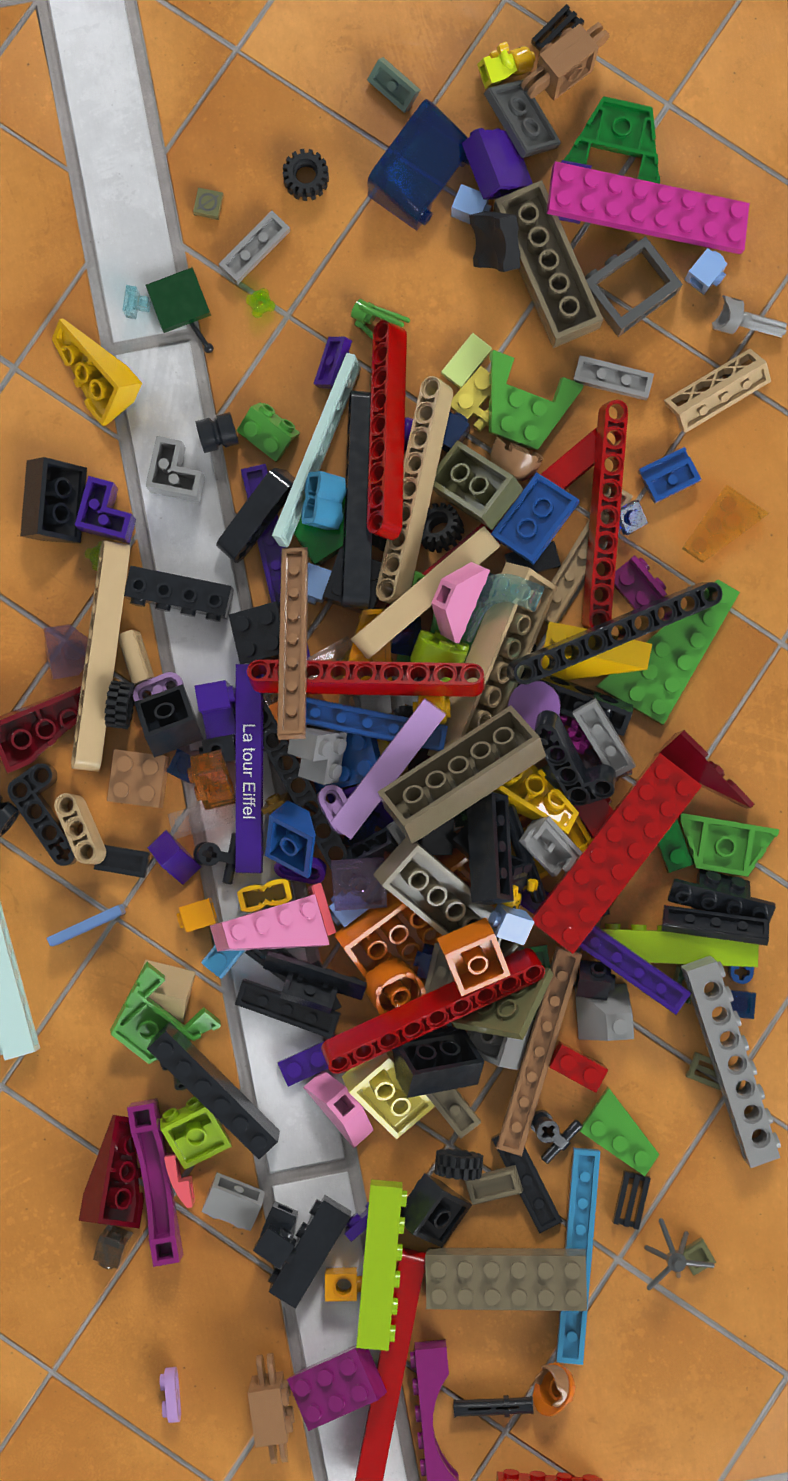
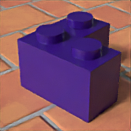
M88 476L75 526L80 531L130 544L136 518L131 513L113 509L118 492V487L114 482Z
M226 680L195 685L198 710L202 713L206 739L231 734L236 736V712L234 706L236 703V688L233 685L231 686Z

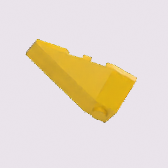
M59 319L52 341L65 366L71 367L76 377L73 380L76 387H81L87 399L84 403L87 409L102 426H106L134 403L142 382L127 365L65 319Z
M549 622L544 647L587 629ZM591 636L588 639V646L590 649H592L596 643L595 638L593 636ZM632 640L551 675L569 681L586 677L591 678L601 675L647 670L652 644ZM567 646L564 651L567 659L572 656L571 646ZM546 655L542 659L543 669L549 665V658Z
M532 765L493 791L507 795L509 804L514 805L517 813L535 820L550 816L566 835L569 834L579 814L559 789H555L545 778L546 774L543 770H538L535 765Z

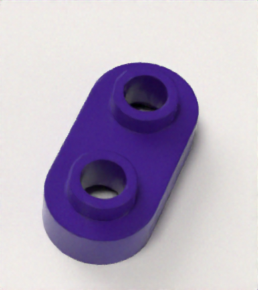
M313 857L311 876L309 878L296 873L276 861L274 865V871L279 877L309 884L322 882L327 870L326 864L316 857Z

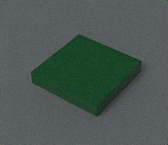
M193 267L145 285L163 333L211 316Z

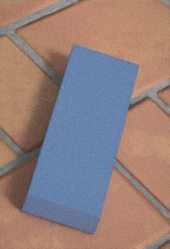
M123 904L112 907L47 937L49 945L52 947L124 915L126 911Z

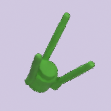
M362 299L355 303L351 312V317L356 320L355 326L362 329L372 340L373 332L366 326V323L372 324L376 317L400 327L404 326L402 321L410 322L408 317L380 308Z

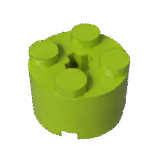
M420 630L409 662L464 663L469 645L462 641L459 644L442 636L439 630H435L434 634L426 630ZM445 677L440 681L448 682L451 678Z

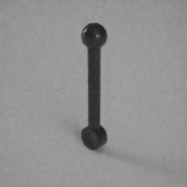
M194 322L190 323L189 325L204 345V351L212 353L214 350L213 345L206 341Z

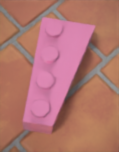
M315 894L210 926L217 951L313 948L330 945Z

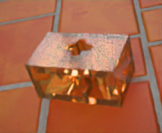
M217 750L191 756V768H187L189 781L191 784L195 783L197 801L202 800L205 810L235 804L234 784L222 751Z

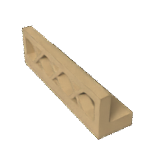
M748 349L665 399V405L676 415L679 428L686 433L770 383L771 378L767 362L752 349ZM749 359L753 361L748 366H741V364ZM724 374H732L726 379H719ZM703 387H710L704 392H697ZM681 400H688V402L679 407L676 405Z

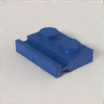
M685 447L638 470L654 504L702 480Z

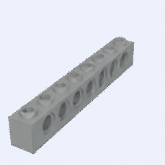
M708 956L682 965L681 969L688 990L692 992L690 997L744 1161L750 1168L780 1158L778 1148L781 1147L777 1134L775 1132L772 1133L770 1127L773 1119L768 1108H764L762 1102L765 1099V1094L761 1085L756 1083L754 1075H757V1069L755 1064L747 1056L746 1051L749 1050V1045L745 1036H741L738 1028L742 1024L737 1011H733L730 1003L734 999L728 986L725 987L722 977H725L726 974L722 963ZM709 982H714L713 990L704 993L705 985ZM716 1007H722L721 1014L717 1017H712L713 1010ZM730 1031L729 1038L726 1041H720L722 1033ZM733 1056H738L737 1062L732 1066H728L729 1059ZM745 1080V1086L740 1090H736V1085L740 1081ZM753 1105V1110L748 1114H744L745 1108ZM761 1129L760 1135L752 1138L753 1132Z

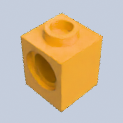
M212 897L179 907L180 913H177L180 928L185 927L186 932L219 922Z
M357 1267L326 1268L325 1301H357V1294L361 1292L362 1276H357ZM341 1279H347L351 1286L348 1289H341L337 1286V1282Z

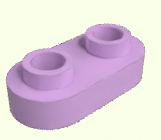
M173 672L161 674L138 684L134 689L133 699L134 701L144 699L143 694L146 691H150L154 695L168 690L167 684L170 681L175 682L176 686L184 685L183 680Z
M336 785L325 786L319 791L317 796L318 804L329 825L347 801L342 789ZM327 794L334 796L335 800L332 804L326 801ZM330 825L331 829L335 833L344 835L339 830Z
M177 1367L165 1368L164 1374H160V1389L165 1391L166 1401H162L163 1418L168 1419V1423H174L181 1420L180 1389Z

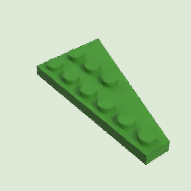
M716 580L714 583L721 587L723 593L722 599L718 604L663 627L646 642L652 644L647 670L609 674L596 687L616 699L633 704V709L664 725L740 592L722 581ZM708 589L704 591V598L707 600L710 595Z

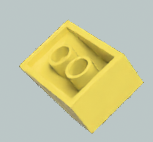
M390 1051L351 1068L342 1076L348 1092L396 1139L435 1107L427 1095L406 1097L396 1079L393 1054Z

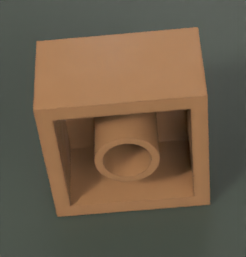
M114 749L107 801L163 808L170 757L160 755L154 758L153 754Z

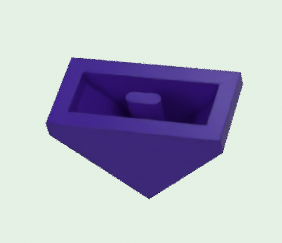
M167 830L147 847L161 867L182 885L202 867Z

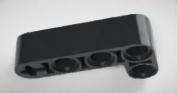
M274 468L266 474L216 543V546L232 561L238 563L249 553L285 505L295 477L287 470Z
M550 710L540 712L537 715L534 731L541 738L546 754L545 759L569 802L575 806H583L611 797L615 790L616 781L614 768L602 764L586 769L558 714Z
M36 764L9 783L8 795L53 861L61 866L75 864L77 859L73 854L62 825L41 794L56 782V769L47 764ZM45 768L49 773V777L46 782L41 783L38 779V773L41 769ZM24 783L27 787V793L21 798L17 794V787ZM38 804L42 809V814L39 818L35 819L31 814V810L34 805ZM51 825L57 831V835L53 840L48 839L46 836V830ZM58 843L61 845V847H60V846H55V847H53V845L58 844ZM62 848L64 850L70 849L71 852L68 854L70 859H62L61 856L64 854Z

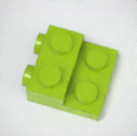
M195 1096L189 1099L186 1106L179 1110L176 1108L168 1109L164 1112L163 1118L160 1119V1129L184 1170L232 1147L231 1141L220 1121Z

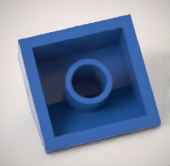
M286 801L269 815L265 851L266 857L306 878L311 876L316 837L308 810L290 801Z

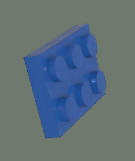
M536 472L491 535L498 542L534 565L580 503L579 499Z
M347 733V746L343 753L342 773L339 781L325 785L314 782L316 793L318 794L327 785L345 788L360 784L381 756L377 739Z

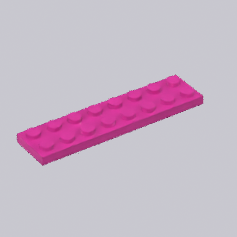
M555 161L552 166L546 214L742 254L745 250L749 203Z

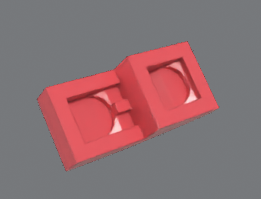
M168 1152L164 1160L171 1184L182 1203L187 1208H191L195 1203L192 1175L181 1177L180 1162L174 1152Z

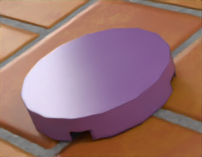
M535 681L526 685L520 684L509 697L508 707L511 705L533 730H535L537 715L540 712L550 710L560 716L561 705L559 695L553 687L545 682Z

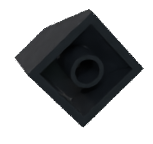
M424 1173L407 1197L406 1207H401L400 1217H405L404 1227L412 1235L442 1248L472 1204L442 1181Z

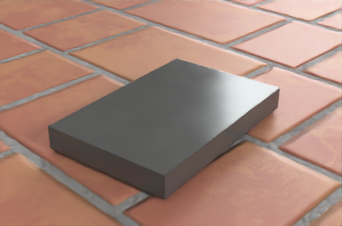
M524 79L490 87L484 93L521 158L557 149L561 144L535 97L530 99L527 95L528 90L524 91L521 88V83Z

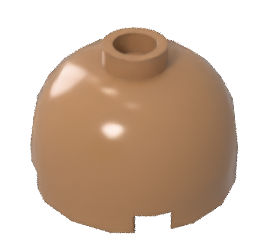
M496 437L490 459L491 462L513 475L517 481H525L535 475L541 465L543 456L535 451L531 455L526 449L527 447L504 438L499 439Z

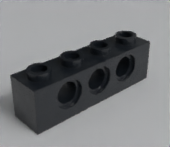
M553 675L537 680L545 682L554 688L560 699V713L575 718L573 715L574 710L596 698L617 734L624 736L633 714V704Z

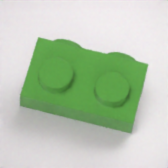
M261 402L250 407L236 430L275 462L281 459L292 440L300 434L291 421L282 419L275 413L273 407Z

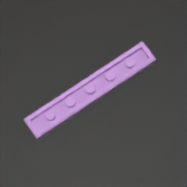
M424 698L331 820L330 825L352 839L381 801L378 791L398 779L446 716V713Z

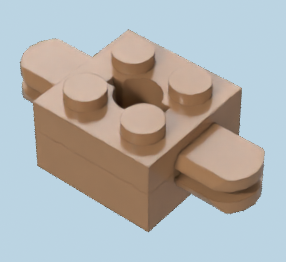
M597 22L587 31L581 24H578L573 29L571 27L566 29L560 35L559 40L553 44L548 43L541 49L537 69L522 81L521 88L524 91L528 90L527 95L530 99L536 97L543 90L553 100L557 99L593 71L598 49L606 43L610 36L609 33L603 30L600 22Z
M267 1354V1374L263 1355H257L258 1375L252 1376L248 1389L255 1448L268 1446L271 1464H276L278 1461L276 1445L279 1444L282 1463L288 1462L287 1443L289 1433L293 1432V1423H295L293 1406H288L291 1389L288 1381L284 1380L283 1371L276 1372L274 1354Z

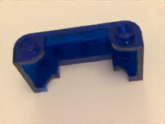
M425 99L371 171L367 181L368 197L417 231L421 225L425 226L431 219L433 212L430 210L433 201L458 167H464L466 164L470 165L462 143L468 137L434 103Z

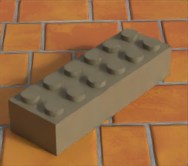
M541 180L496 199L493 212L517 216L520 249V268L518 269L551 345L555 348L600 329L603 317L559 217L546 214L549 195Z
M510 705L379 790L378 795L386 811L413 844L546 757L541 738Z
M407 837L373 874L384 888L441 935H446L485 917L489 922V916L495 910L492 905L472 903L470 886L417 841L412 844ZM496 937L504 957L511 955L520 945Z
M428 1248L425 1254L426 1309L587 1311L586 1249Z

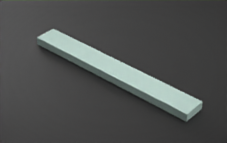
M346 353L272 534L279 546L289 547L302 514V507L306 498L305 484L309 472L320 470L349 399L350 391L353 389L361 367L354 354Z

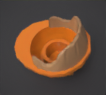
M560 1363L543 1365L541 1372L535 1378L533 1391L534 1405L537 1411L545 1416L551 1417L558 1414L566 1405L573 1401L576 1385L573 1375Z

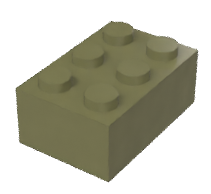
M458 440L439 463L433 485V490L439 496L490 530L494 529L524 490L513 475Z

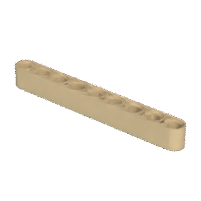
M434 376L427 377L420 387L404 459L402 531L395 540L387 539L376 586L378 599L390 605L412 586L453 399L452 388Z
M103 540L100 547L72 751V769L98 772L101 766L106 732L105 703L109 685H111L113 680L130 556V545Z

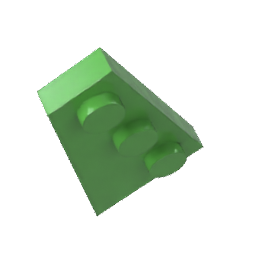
M607 1087L579 1131L646 1176L658 1158L659 1153L613 1092Z

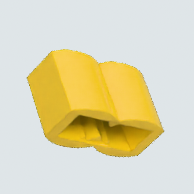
M284 878L269 881L265 885L254 884L246 886L237 892L240 909L244 912L257 911L267 905L278 906L294 898L291 882L289 879Z

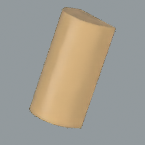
M129 630L119 634L118 641L132 683L138 685L154 678L141 633Z

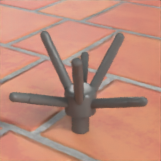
M662 1218L659 1219V1224L670 1252L665 1254L648 1245L644 1246L646 1251L666 1260L668 1265L647 1285V1290H651L671 1270L676 1273L677 1278H680L681 1271L686 1266L715 1267V1264L711 1262L686 1260L683 1253L689 1235L687 1231L683 1233L679 1249L675 1250Z

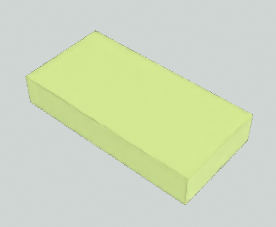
M472 333L441 371V375L461 389L493 348Z

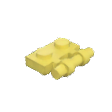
M482 366L477 369L456 393L450 408L455 413L462 414L468 420L474 415L478 420L474 423L473 427L478 432H481L485 426H489V407L484 411L480 406L487 398L490 399L491 396L490 373Z

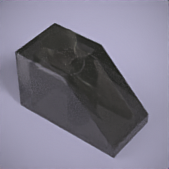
M108 1225L98 1239L93 1260L98 1261V1264L103 1268L110 1270L113 1268L118 1269L123 1261L133 1232Z

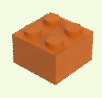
M486 917L437 938L461 996L511 975L495 933Z

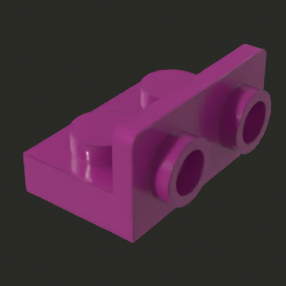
M635 555L615 571L614 587L633 610L667 596L664 583L658 577L654 579L649 573L650 567L641 557L638 559Z

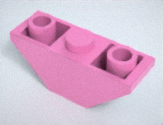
M470 562L441 579L431 604L442 636L455 643H460L482 588L487 581L489 569Z
M326 1071L320 1072L303 1087L353 1148L373 1131L372 1125L361 1104L348 1092L346 1086Z

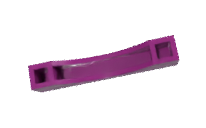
M158 1098L133 1102L127 1107L131 1135L136 1147L144 1184L153 1267L179 1263L184 1254L173 1188L164 1160L167 1152L164 1134L160 1129L161 1116Z
M446 1339L414 1342L415 1351L410 1352L411 1369H417V1378L412 1379L414 1395H419L420 1405H415L416 1422H422V1432H417L419 1449H424L425 1459H420L421 1476H427V1481H459L458 1472L448 1462L439 1447L433 1427L435 1402L441 1386L449 1375Z

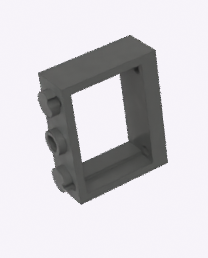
M646 236L640 241L637 239L633 240L625 247L626 251L619 256L614 254L604 263L605 266L599 271L594 269L585 276L602 317L618 337L678 294L683 285ZM642 253L666 285L621 317L597 284Z

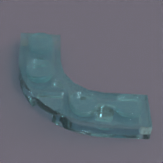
M512 574L488 576L461 639L472 643L482 617L494 604L509 602L535 612L545 587Z

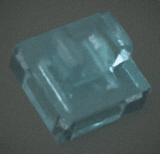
M126 285L122 310L126 318L137 319L138 311H150L151 301H149V297L140 296L136 286Z

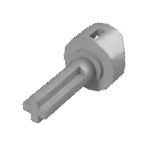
M725 295L722 296L724 298L723 309L717 319L712 322L714 330L734 334L739 326L781 338L787 331V323L745 312L744 301Z

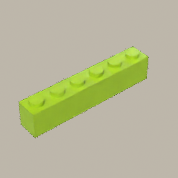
M605 923V928H600L649 963L688 964L711 956L717 962L720 961L723 966L758 967V944L661 931L662 925H657V930H647V925L631 924V929H621V924Z
M371 1179L356 1348L389 1351V1342L395 1341L396 1325H391V1316L397 1315L398 1298H393L394 1288H399L400 1271L395 1270L396 1261L402 1260L403 1244H398V1235L404 1234L405 1217H400L401 1207H406L407 1191L402 1190V1182Z

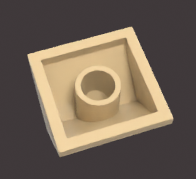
M145 960L144 964L148 961L165 975V981L149 998L183 1023L196 971Z

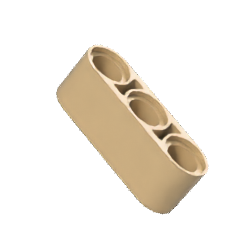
M60 794L55 800L54 807L75 858L84 864H100L106 857V848L86 801L79 795ZM72 800L73 808L69 812L68 803ZM82 823L83 832L79 835L77 829L79 824ZM89 847H92L93 855L89 859L87 851Z

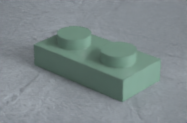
M384 57L378 59L367 79L369 83L404 113L410 110L421 91Z

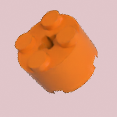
M399 958L379 964L373 970H370L365 977L367 997L380 1015L426 994L422 981L412 968Z

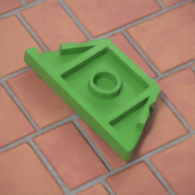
M681 813L679 816L694 867L698 869L748 877L755 868L757 861L767 851L766 849L772 840L779 834V829L685 813Z

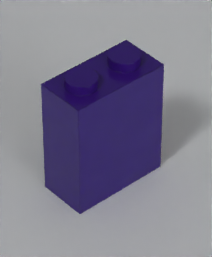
M478 128L470 133V137L462 143L483 200H496L533 184L524 159L519 155L505 130L500 128L494 130Z

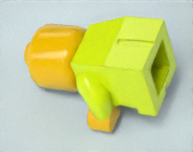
M500 43L497 46V50L492 51L489 56L484 57L477 64L485 89L499 85L513 74L518 76L532 71L536 60L534 52H531L527 46H522L511 50L508 54V43Z

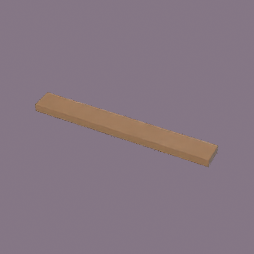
M308 547L282 548L277 726L279 740L306 739Z
M556 946L550 966L554 975L537 1009L496 1149L522 1156L582 958L581 953L574 952V954H571L565 948Z

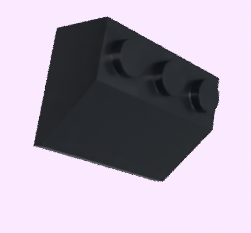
M46 457L27 460L20 537L50 542L81 543L82 531L75 526L86 486V467Z
M456 1027L433 1030L392 1049L396 1079L407 1098L478 1085L484 1066V1060L467 1032Z

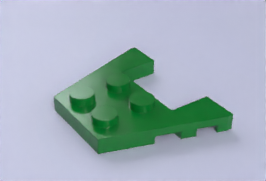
M603 96L564 160L587 164L590 147L641 158L637 179L660 184L653 107Z

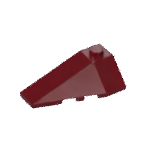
M81 686L0 716V762L7 774L34 762L42 752L51 747L67 730L76 725Z
M685 730L675 733L654 754L656 756L661 753L700 783L702 788L745 809L752 808L755 805L736 783L730 779L726 781L723 778L725 775L724 770L719 765L706 760L709 754Z
M112 1115L83 1193L79 1221L140 1229L144 1204L143 1193L139 1189V1177H142L141 1168L137 1166V1151L131 1135L129 1117Z

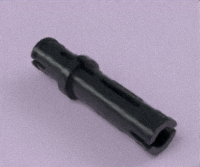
M503 1395V1398L453 1400L454 1418L504 1415L507 1418L512 1414H534L532 1396L509 1398V1395Z

